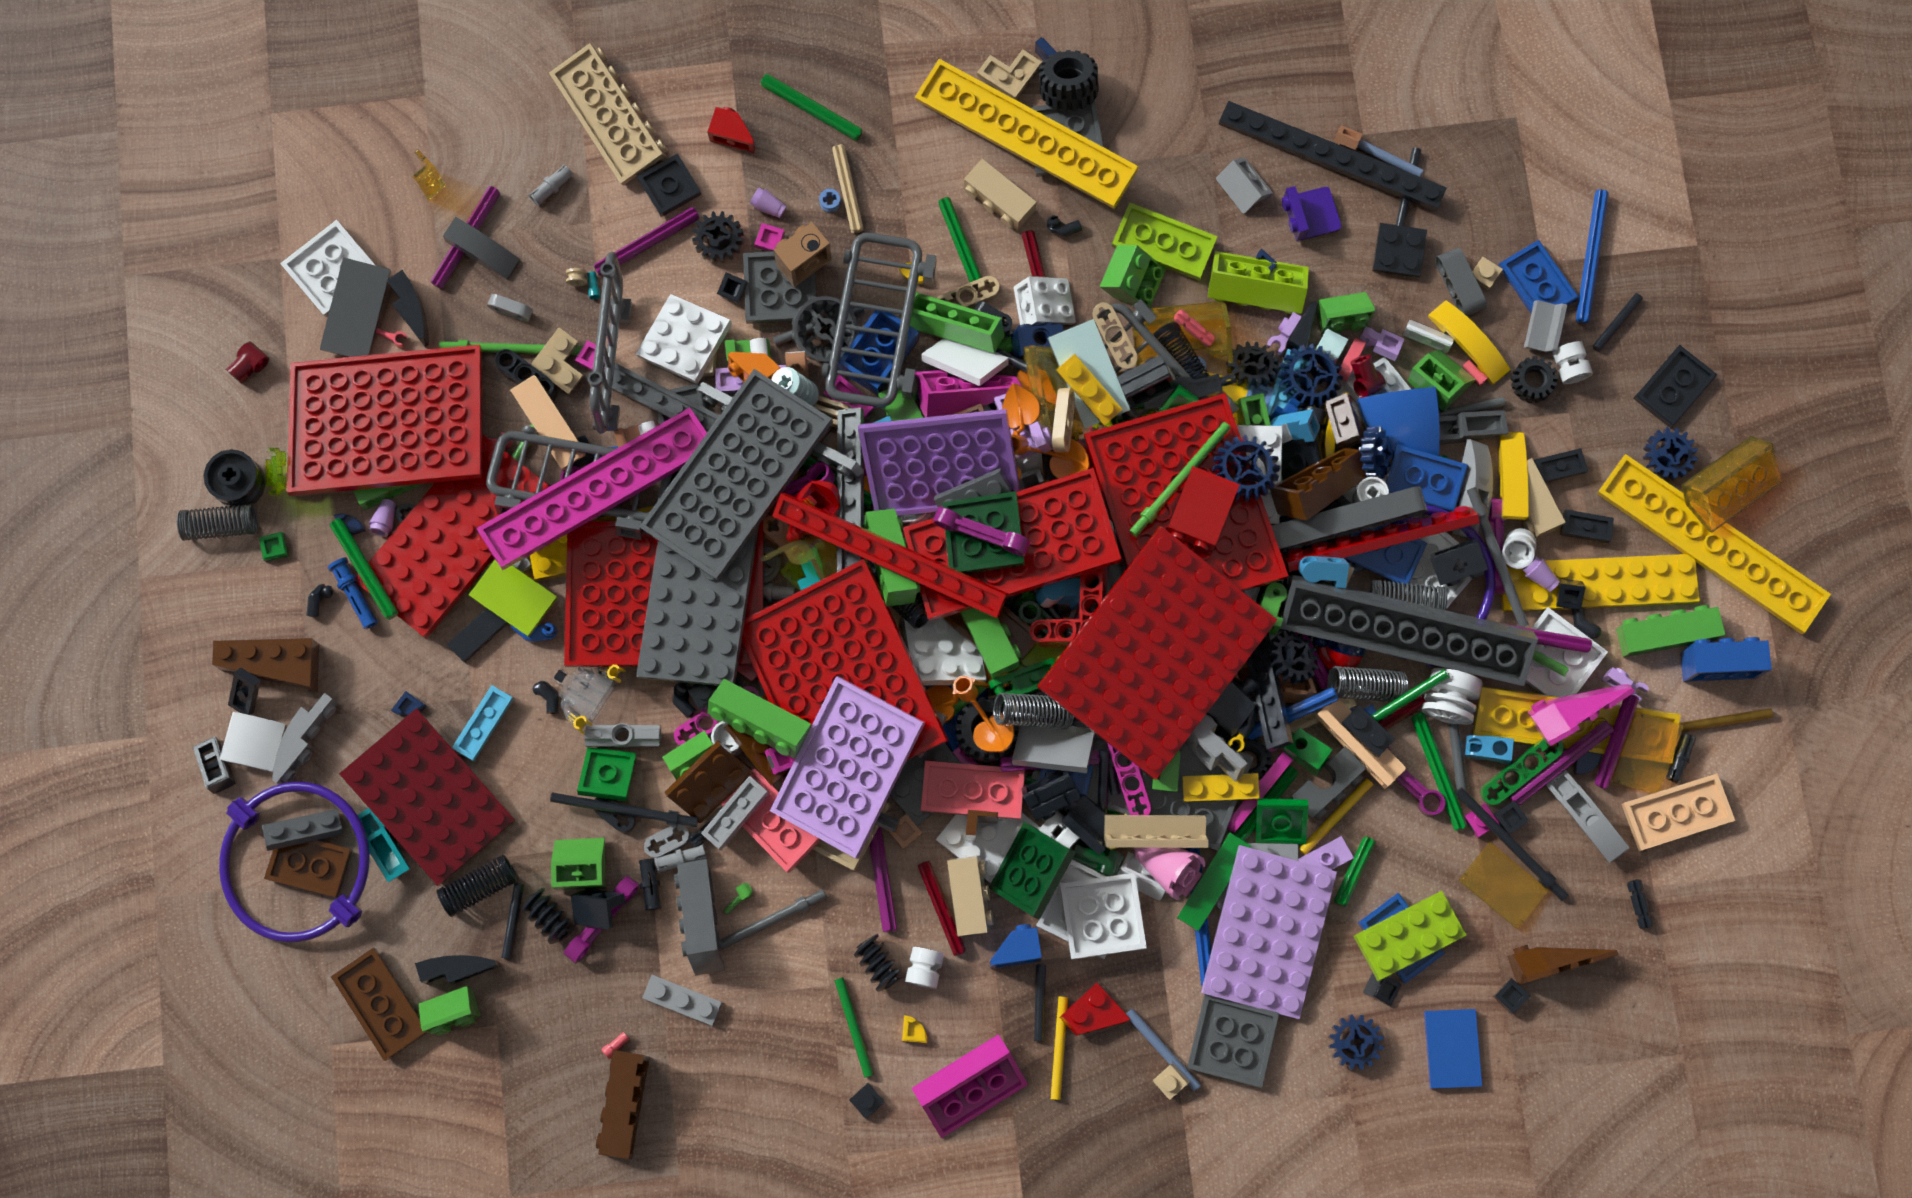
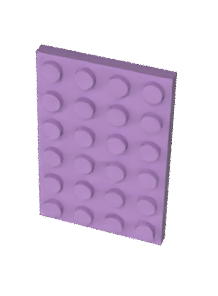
M836 676L770 812L846 854L858 858L925 722L849 681Z
M1239 845L1201 993L1300 1019L1337 872Z

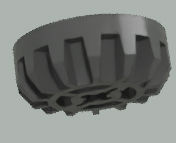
M829 296L817 297L807 301L797 310L792 320V339L795 340L799 351L806 352L807 358L820 362L830 361L836 330L835 322L837 323L841 300ZM849 308L847 324L858 326L856 317L851 308ZM819 313L828 314L833 319L822 318ZM808 321L812 323V336L809 338L806 334ZM820 324L828 326L827 334L819 332L822 329ZM845 329L842 347L849 348L856 338L858 331ZM814 338L820 341L825 340L828 346H817L811 341Z

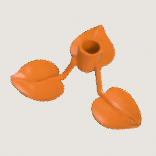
M1013 383L1005 395L1002 409H1007L1010 428L1014 429L1020 426L1011 435L1014 454L1023 455L1027 451L1053 456L1050 460V469L1057 478L1089 469L1090 462L1086 450L1073 439H1071L1069 452L1055 453L1054 451H1048L1043 453L1039 448L1029 446L1027 438L1021 436L1020 433L1024 431L1025 425H1031L1036 422L1040 414V403L1033 393L1019 384ZM1017 466L1018 478L1020 482L1022 472L1021 469Z
M984 661L986 682L976 681L975 678L960 676L953 683L954 691L947 685H935L926 690L934 709L947 716L945 722L954 716L955 710L953 705L958 704L959 698L964 702L973 703L985 721L979 723L973 733L974 742L981 750L986 752H1004L1012 744L1014 726L997 725L994 714L988 718L976 701L978 696L976 685L989 688L988 682L992 680ZM1006 684L1003 687L1006 688L1010 686V684Z

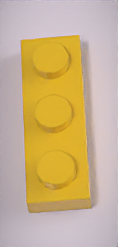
M1073 354L1056 369L1057 373L1070 388H1073L1076 395L1102 425L1105 426L1123 410L1076 354Z
M1258 773L1243 774L1236 782L1228 774L1183 776L1184 802L1259 799Z

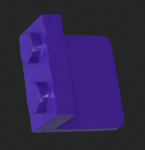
M1296 186L1286 188L1282 198V206L1284 211H1287L1289 229L1291 233H1294L1296 242L1340 230L1341 223L1328 187H1321L1302 193L1297 192Z

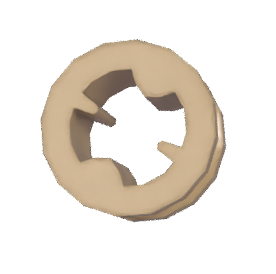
M570 268L566 270V276H568L566 279L567 285L584 286L587 284V279L585 278L587 271L585 269Z

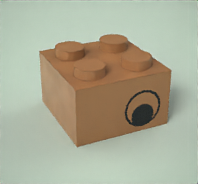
M813 222L807 226L805 224L800 226L792 237L782 239L774 249L777 267L793 287H796L832 260L830 243Z

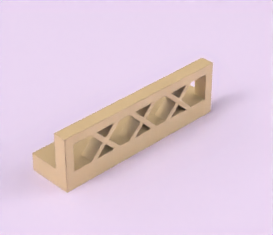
M1105 815L1104 840L1107 847L1208 848L1206 816Z

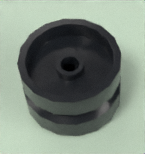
M230 449L217 453L206 464L203 473L204 484L209 493L228 507L230 505L233 507L234 505L255 504L263 495L266 486L265 474L261 467L250 456L239 450Z

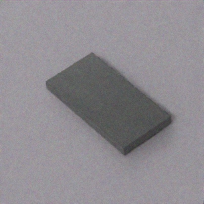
M343 257L320 345L321 351L345 357L370 355L391 269Z

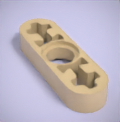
M985 276L939 295L937 299L953 303V297L956 296L958 305L973 308L978 301L988 302L996 298L999 294V282L992 276ZM987 283L989 286H994L990 293L988 290H984ZM976 287H978V292L981 291L980 298H978ZM963 292H970L974 298L971 302L965 303L960 299V295Z
M1107 302L1098 303L1093 309V318L1116 363L1125 369L1133 367L1137 362V352L1113 306ZM1099 308L1109 309L1111 311L1108 314L1110 322L1115 319L1117 324H1111L1104 330L1102 328V325H1106L1104 318L1097 317V314L1100 313ZM1113 328H1117L1122 332V338L1118 342H1112L1108 338V332ZM1125 341L1128 343V345L1124 346L1127 353L1132 352L1133 354L1130 358L1131 362L1128 364L1126 361H1120L1119 358L1122 357L1120 349L1116 352L1113 347H1118Z
M1059 388L1057 392L1052 433V446L1055 453L1069 452L1075 409V393L1073 388Z

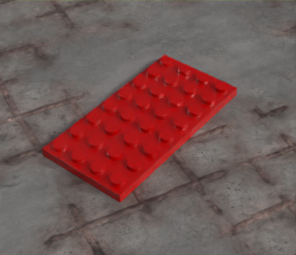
M483 434L482 478L435 482L368 562L397 609V616L426 639L494 558L477 531L479 526L499 516L494 505L496 495L489 491L486 484L496 444ZM505 451L496 483L500 487L511 489L518 461ZM522 466L516 490L536 493L539 477L525 466ZM543 481V485H542L541 491H543V490L547 489L548 487H550V486H549L547 483H545L544 481ZM358 574V581L356 583L370 593Z
M1094 468L1017 491L1022 536L1031 541L1024 556L1025 566L966 575L1008 593V598L1122 562ZM934 518L903 527L909 549L948 566L945 529L933 523ZM920 584V592L929 621L973 608Z

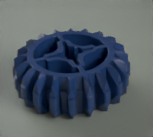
M1310 344L1308 348L1300 345L1298 350L1293 348L1290 351V355L1286 354L1283 358L1284 362L1279 365L1282 371L1278 373V378L1283 379L1279 383V387H1286L1283 395L1290 394L1294 399L1300 402L1298 407H1302L1306 403V406L1313 407L1315 405L1316 408H1320L1323 403L1325 404L1326 401L1331 400L1330 398H1335L1338 395L1336 391H1339L1342 387L1338 382L1343 380V376L1337 374L1342 370V366H1335L1338 358L1331 359L1329 357L1331 351H1327L1324 354L1323 346H1319L1317 351L1314 344ZM1306 360L1304 369L1293 371L1296 362ZM1317 363H1318L1324 370H1321V369L1318 367ZM1308 372L1312 374L1311 376L1314 377L1313 380H1310V377H1307ZM1327 382L1325 391L1314 393L1317 384ZM1297 383H1300L1302 385L1303 390L1297 385Z
M1247 435L1243 436L1242 442L1237 436L1233 438V444L1226 441L1224 443L1225 448L1220 447L1217 451L1219 456H1215L1213 459L1216 465L1212 467V471L1218 473L1216 474L1217 476L1240 484L1235 495V501H1238L1240 496H1244V501L1249 502L1250 495L1257 501L1260 498V494L1264 497L1267 496L1268 489L1273 490L1275 487L1274 481L1279 479V475L1276 472H1279L1280 466L1275 464L1279 459L1278 456H1270L1274 451L1273 447L1266 450L1267 442L1262 441L1261 444H1258L1257 436L1253 437L1252 442L1248 441ZM1239 452L1251 453L1247 457H1242L1239 454L1234 455ZM1258 458L1261 459L1265 466L1266 475L1262 474V470L1257 467L1256 461ZM1252 461L1250 465V470L1248 469L1246 472L1244 471L1242 476H1240L1242 468H1245L1246 465L1248 466L1249 463ZM1226 462L1230 463L1231 468L1236 472L1234 479L1228 474ZM1246 480L1252 481L1253 483L1258 482L1255 485L1241 484L1243 481Z

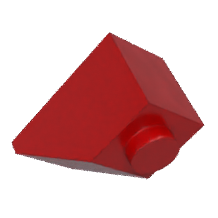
M715 107L707 131L709 141L754 153V140L739 113L729 107Z

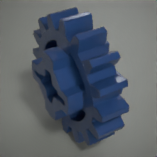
M1382 426L1367 427V431L1363 432L1364 438L1361 439L1362 446L1359 447L1362 456L1360 460L1363 461L1362 469L1366 470V477L1384 479L1385 475L1388 474L1387 468L1390 467L1389 461L1393 457V450H1391L1389 445V436H1386V430H1383Z
M1666 427L1663 433L1657 430L1654 436L1648 438L1647 442L1649 444L1643 447V450L1648 452L1643 456V459L1650 461L1646 468L1653 467L1655 469L1653 473L1656 475L1661 473L1663 480L1668 475H1670L1672 481L1678 475L1683 478L1687 474L1686 471L1690 472L1694 468L1692 464L1698 460V458L1692 456L1698 451V448L1691 447L1695 442L1694 439L1688 441L1686 439L1688 433L1685 432L1683 435H1680L1679 428L1671 432L1669 427ZM1662 441L1661 448L1655 450L1658 442ZM1685 458L1683 465L1679 467L1680 460Z
M1353 1014L1348 1015V1022L1344 1018L1339 1019L1341 1026L1333 1025L1332 1029L1336 1033L1328 1035V1038L1334 1040V1043L1328 1045V1048L1335 1049L1336 1051L1332 1058L1340 1057L1339 1065L1343 1066L1347 1062L1349 1070H1353L1355 1064L1359 1070H1364V1063L1369 1067L1373 1066L1371 1059L1379 1060L1381 1058L1376 1053L1377 1050H1384V1047L1379 1045V1041L1383 1040L1384 1036H1377L1380 1027L1373 1028L1371 1026L1373 1023L1372 1019L1364 1022V1015H1359L1357 1020H1355ZM1358 1026L1365 1028L1370 1035L1367 1036L1362 1033ZM1348 1027L1347 1036L1344 1040H1340L1341 1033ZM1354 1035L1356 1039H1361L1362 1044L1358 1045V1049L1355 1045L1351 1046L1350 1043L1354 1039ZM1372 1044L1370 1053L1364 1058L1365 1049L1368 1045ZM1342 1049H1346L1350 1053H1352V1058L1354 1059L1347 1057L1343 1053Z

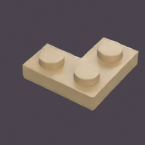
M1023 49L1010 67L990 55L978 70L977 77L1016 100L1040 66H1042V61Z
M558 328L531 365L570 395L584 377V375L565 362L579 342L564 330Z

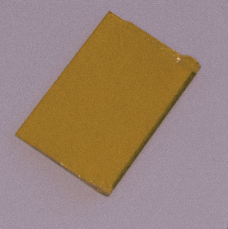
M1635 710L1611 781L1650 793L1660 792L1683 725Z
M1491 842L1485 846L1458 879L1459 882L1464 884L1516 929L1520 928L1549 891Z

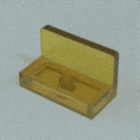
M417 149L414 153L422 168L412 178L422 195L427 200H430L446 185L436 167Z

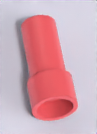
M1470 360L1463 365V368L1476 379L1475 382L1479 386L1488 380V377Z
M623 1032L601 1050L610 1059L613 1055V1050L617 1051L630 1039Z

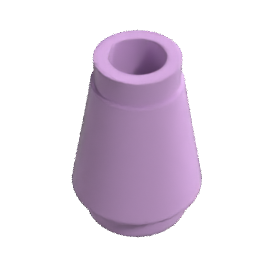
M760 187L756 190L750 201L754 209L781 218L787 207L766 188L763 190Z
M382 499L369 522V531L371 533L387 537L389 532H392L396 507L394 501Z
M1535 556L1530 565L1522 569L1526 573L1525 576L1549 592L1560 582L1543 558L1539 559Z

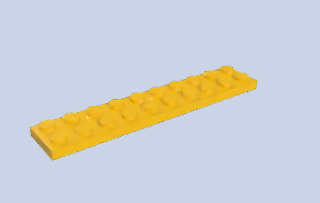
M938 59L914 97L917 102L1115 209L1139 170V167L941 59Z
M1626 454L1621 458L1597 492V495L1683 554L1691 556L1695 559L1696 563L1801 635L1806 632L1831 595L1825 589Z

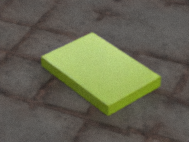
M496 560L493 561L469 594L471 598L527 637L531 636L558 599L556 595L514 566H510L502 571Z

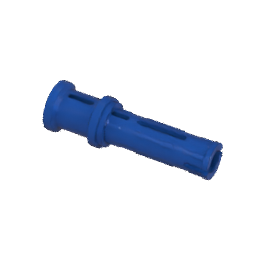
M340 558L328 565L327 568L330 572H333L338 581V589L344 591L363 629H369L375 626L378 621L356 583L358 577L353 575L348 565V558Z

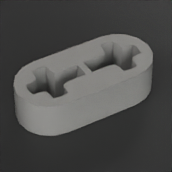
M491 294L487 307L491 310L523 322H529L533 313V309L529 306L497 294Z
M683 825L670 826L647 838L644 843V850L651 858L666 856L685 846L689 842L688 837L690 833ZM675 830L684 831L685 834L682 835L683 840L681 842H678L676 839L668 841L669 838L675 835ZM653 841H656L658 844L666 842V844L659 847V853L649 850L652 847Z

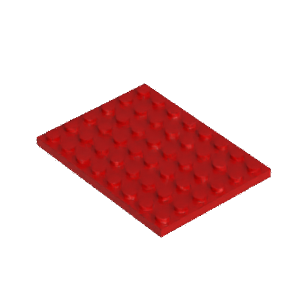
M480 344L290 363L287 494L289 496L482 478V348Z
M1226 393L1084 434V439L1127 568L1159 526L1166 530L1168 529L1186 481L1158 512L1156 520L1152 524H1148L1138 537H1134L1129 530L1141 518L1140 514L1144 509L1150 507L1221 424L1226 422L1230 425L1231 429L1197 468L1215 475L1218 474L1212 471V467L1216 465L1213 459L1215 456H1219L1217 453L1220 447L1225 448L1224 443L1226 441L1233 444V438L1236 436L1242 442ZM1239 452L1234 454H1239L1242 457H1247L1246 452ZM1226 462L1228 474L1234 479L1236 472L1231 468V464ZM1250 463L1245 468H1242L1240 476H1242L1244 471L1250 470ZM1246 480L1243 481L1241 484L1255 485L1257 483H1253L1252 481ZM1261 494L1257 501L1253 499L1252 495H1250L1249 502L1244 501V496H1240L1238 501H1235L1234 498L1213 552L1210 550L1203 552L1194 548V544L1187 541L1183 542L1184 545L1241 591L1288 578V573Z
M763 520L758 530L745 619L763 610ZM589 521L567 534L565 667H611L612 665L638 667L658 540L643 531L641 540L617 536L616 521ZM741 642L738 666L753 665L743 642Z
M1159 526L1037 685V688L1156 780L1277 619L1165 528Z
M862 559L745 619L742 642L770 703L811 723L812 726L836 676H839L925 722L907 761L949 741L891 611L885 604L883 594L867 559Z

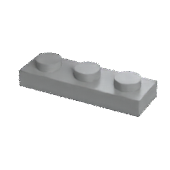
M749 776L701 834L719 850H723L770 792L753 777Z
M651 975L642 997L645 1000L711 1026L714 1025L723 1003L654 975Z

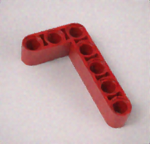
M1108 566L1080 575L1079 619L1037 620L1030 626V636L1039 646L1067 647L1093 614L1088 613L1089 606L1095 603L1100 604L1107 595ZM1094 579L1099 580L1097 587L1093 589L1088 588L1090 581ZM1068 628H1072L1073 634L1068 638H1063V632ZM1042 629H1048L1046 637L1038 638V633Z

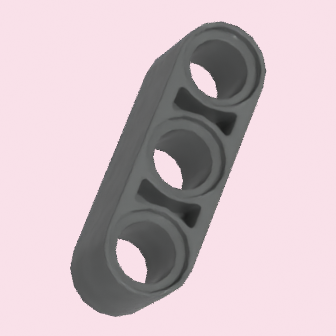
M1455 248L1436 256V266L1456 308L1466 316L1486 309L1487 303L1484 294L1462 250Z

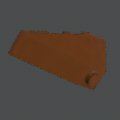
M1528 945L1514 948V954L1507 957L1515 980L1520 985L1619 954L1617 950L1548 947L1529 949Z

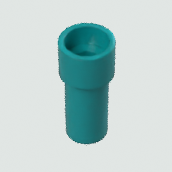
M595 271L588 272L589 299H599L601 294L600 288H598L597 274Z

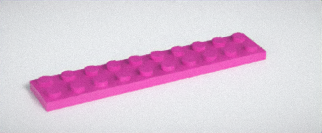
M688 408L479 526L477 531L503 571L680 470L707 432L691 408Z

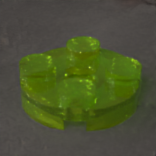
M268 447L266 453H271V458L265 459L266 487H272V490L268 491L269 496H280L283 490H287V476L283 475L282 466L286 465V452L280 451L279 447Z

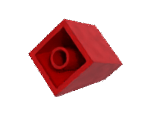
M1192 466L1167 531L1182 543L1187 541L1194 544V548L1200 551L1207 552L1210 550L1213 552L1240 484Z

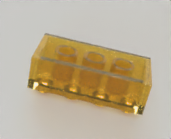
M1750 436L1681 484L1687 507L1709 532H1714L1782 483L1773 443Z

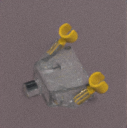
M618 665L609 667H576L572 674L559 669L555 674L553 681L563 687L559 692V696L562 698L560 706L566 719L582 735L585 734L582 731L585 725L592 727L593 721L617 685L614 681L617 683L622 681L617 676L620 672L625 673L626 670Z

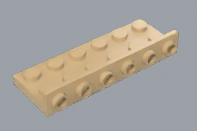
M589 43L550 71L549 74L620 184L624 186L660 159L663 161L668 159L665 154L668 150L660 139H655L653 134L656 131L648 120L644 122L641 115L644 113L636 102L632 103L629 99L631 93L624 84L620 85L617 79L620 76L612 65L608 67L605 62L608 59L606 54L600 47L596 49Z

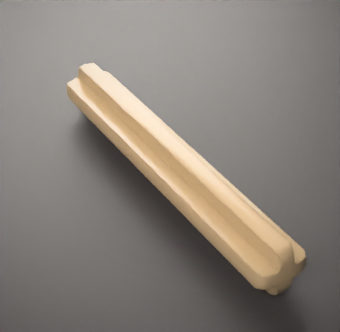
M842 144L835 145L832 150L850 229L854 234L863 231V224L845 146Z

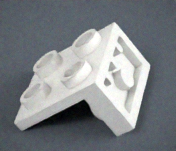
M1029 276L1014 286L1020 325L1031 324V326H1039L1046 322L1073 325L1076 322L1068 279Z

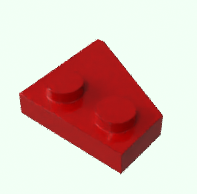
M1098 983L1093 985L1059 1017L1076 1036L1095 1030L1106 1029L1113 1025L1124 1024L1130 1019Z

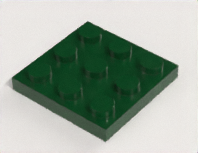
M1016 491L942 502L944 508L958 513L961 517L1006 533L1014 532L1022 535L1019 501ZM945 529L948 567L964 574L1025 566L1024 556L1015 555L1006 551L1001 546L962 532H952Z
M1024 822L994 876L989 889L1032 917L1040 920L1076 852Z

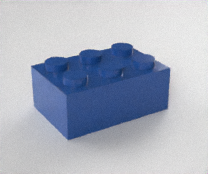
M875 310L864 327L899 333L901 319L892 313ZM912 326L909 327L903 362L919 341V331ZM860 331L849 348L895 355L898 337ZM845 352L839 361L838 367L842 371L890 378L894 360ZM849 377L876 396L888 384Z
M1759 637L1745 638L1741 642H1735L1734 638H1724L1716 643H1710V639L1695 640L1694 644L1688 645V648L1680 653L1683 682L1757 679L1772 670L1769 640L1760 641Z

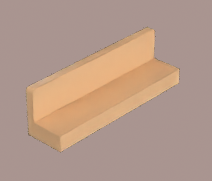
M535 375L510 390L539 435L578 442ZM552 447L551 454L562 471L567 469L571 450ZM576 451L574 462L585 456L586 453Z
M1340 699L1324 707L1315 718L1343 747L1346 746L1384 789L1405 771L1406 767L1388 748L1377 758L1341 725L1352 711Z

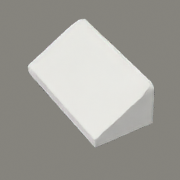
M1409 320L1403 333L1404 336L1437 350L1440 349L1444 353H1448L1454 340L1449 335L1413 320Z
M1128 852L1117 875L1135 873L1138 891L1160 901L1165 890L1135 858V854Z

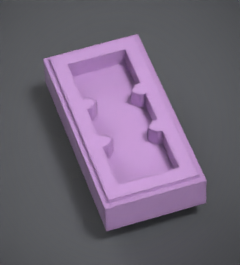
M1340 836L1299 858L1298 861L1333 870L1354 857L1344 839Z

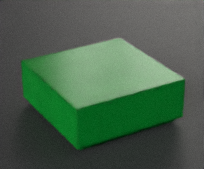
M278 532L259 537L263 561L268 562L289 556L285 533Z

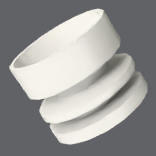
M1432 669L1430 677L1443 669L1448 671L1450 677L1432 688L1437 693L1425 694L1424 698L1427 702L1423 703L1422 712L1446 723L1472 724L1474 715L1471 713H1474L1477 707L1468 700L1479 699L1483 685L1482 680L1471 674L1453 669Z

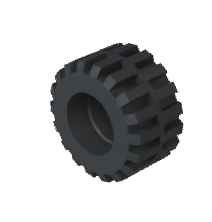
M1066 50L1065 52L1058 51L1055 55L1051 54L1048 56V59L1043 60L1042 66L1039 68L1041 98L1046 102V105L1053 106L1055 110L1062 109V111L1067 112L1068 110L1077 111L1079 108L1084 109L1087 107V104L1091 105L1094 102V99L1098 96L1099 88L1098 66L1092 57L1089 58L1088 54H1082L1081 51Z
M985 697L979 698L978 704L987 717L990 718L993 715L995 698L990 697V700H985ZM970 702V706H965L962 709V714L957 718L956 737L961 751L965 752V756L968 758L972 757L974 762L984 761V764H990L991 761L998 763L1002 757H1008L1010 751L1013 752L1018 737V726L1014 725L1013 742L1006 751H983L975 744L972 733L973 726L983 718L973 703Z

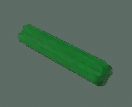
M1366 836L1362 838L1334 898L1336 904L1343 907L1348 904L1376 844V841Z

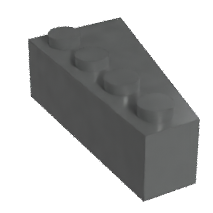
M703 859L677 864L678 874H674L676 889H680V896L676 897L678 911H682L683 919H679L680 932L685 934V941L681 942L683 957H688L695 976L725 971L724 961L719 950H722L718 928L715 927V925H718V917L715 905L712 904L715 902L708 861Z

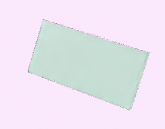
M1094 319L1048 337L1059 366L1073 354H1076L1123 409L1117 415L1130 410ZM1075 393V407L1083 427L1086 429L1100 423Z

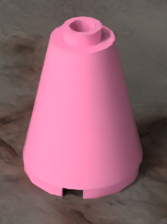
M1134 847L1135 858L1160 886L1176 900H1181L1178 897L1180 895L1185 897L1189 895L1202 877V873L1199 870L1201 865L1205 867V861L1203 857L1181 848Z

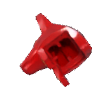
M822 480L811 481L798 493L791 495L837 516L840 508L838 488L831 482ZM789 525L786 539L789 542L800 540L803 535H809L810 533Z

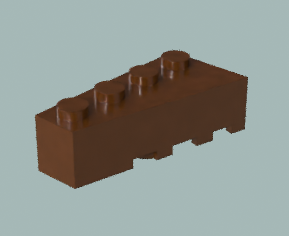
M1343 448L1275 484L1274 489L1270 490L1277 514L1287 516L1290 519L1297 518L1307 521L1351 488L1357 486L1363 479L1367 478L1365 476L1366 470L1362 469L1363 461L1360 460L1362 457L1360 450Z
M312 638L213 641L212 665L221 671L234 673L241 667L259 679L318 692L319 643Z
M613 1050L610 1062V1076L605 1090L606 1104L602 1109L600 1122L603 1123L602 1132L598 1133L596 1148L599 1149V1155L632 1159L650 1056Z

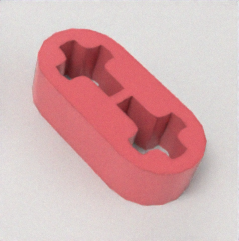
M1357 337L1354 339L1341 364L1342 370L1337 373L1342 375L1343 380L1346 382L1353 371L1350 362L1360 357L1367 343Z

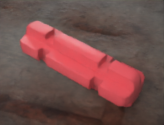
M1180 309L1175 314V322L1180 326L1183 325L1186 331L1197 340L1200 339L1201 343L1206 347L1212 345L1215 341V336L1212 333L1206 332V328L1194 318H1189V314L1184 310Z

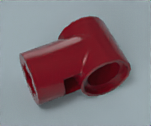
M249 341L240 347L236 355L237 358L225 370L239 383L243 384L253 372L258 373L267 366L269 357L253 342Z
M1363 355L1350 362L1356 378L1353 388L1359 398L1372 396L1385 388L1384 376L1375 369L1371 355Z

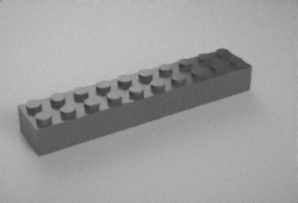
M1291 574L1287 588V597L1283 602L1280 617L1283 618L1280 629L1521 686L1525 685L1538 642L1536 634L1531 630L1349 587L1336 588L1332 583L1324 581L1311 583L1302 576Z

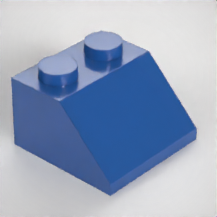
M1031 924L1016 926V930L1011 931L990 960V968L1040 962L1042 957L1037 927L1031 928Z

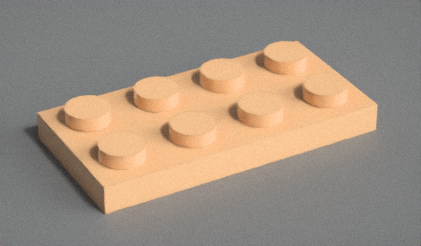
M1718 773L1621 804L1639 851L1735 821Z

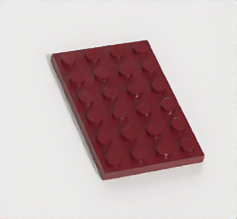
M417 708L339 773L437 886H440L515 821Z

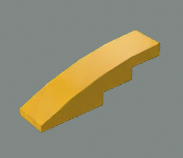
M1508 432L1507 435L1499 436L1498 478H1500L1503 519L1527 520L1526 445L1524 433Z

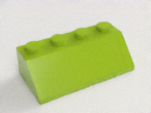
M1215 251L1207 298H1212L1218 302H1236L1241 306H1259L1264 310L1276 309L1288 314L1293 312L1302 314L1308 289L1309 267L1277 262L1273 263L1277 264V267L1270 273L1269 267L1272 263L1265 259Z

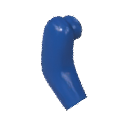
M546 623L538 625L531 636L527 637L511 625V628L528 642L552 640L558 633L557 627L554 624Z

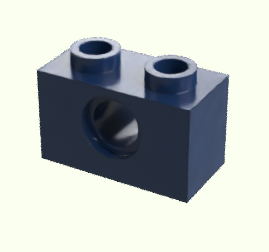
M1046 322L1040 326H1031V324L1019 325L1011 335L1014 356L1025 362L1056 360L1048 337L1063 332V324L1054 325L1053 322ZM1034 338L1040 339L1043 345L1038 344Z

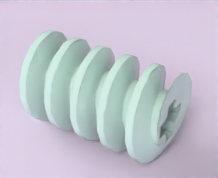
M790 367L781 368L773 375L772 381L812 406L816 404L819 391L816 384Z

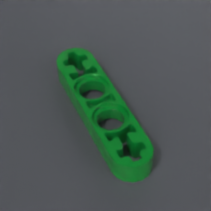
M1542 738L1481 787L1480 796L1482 800L1490 805L1501 803L1562 754L1564 749L1562 741L1560 740L1556 743L1557 745L1554 747L1556 751L1554 753L1548 751L1543 755L1547 758L1544 761L1542 756L1536 752L1538 748L1540 752L1548 748L1547 742ZM1534 755L1538 759V765L1535 769L1529 770L1525 766V760L1528 756ZM1510 771H1515L1519 776L1518 782L1514 785H1509L1505 780L1506 774ZM1500 779L1501 784L1508 790L1505 792L1501 788L1496 792V799L1487 798L1489 794L1488 789L1498 788L1500 785L1497 781Z

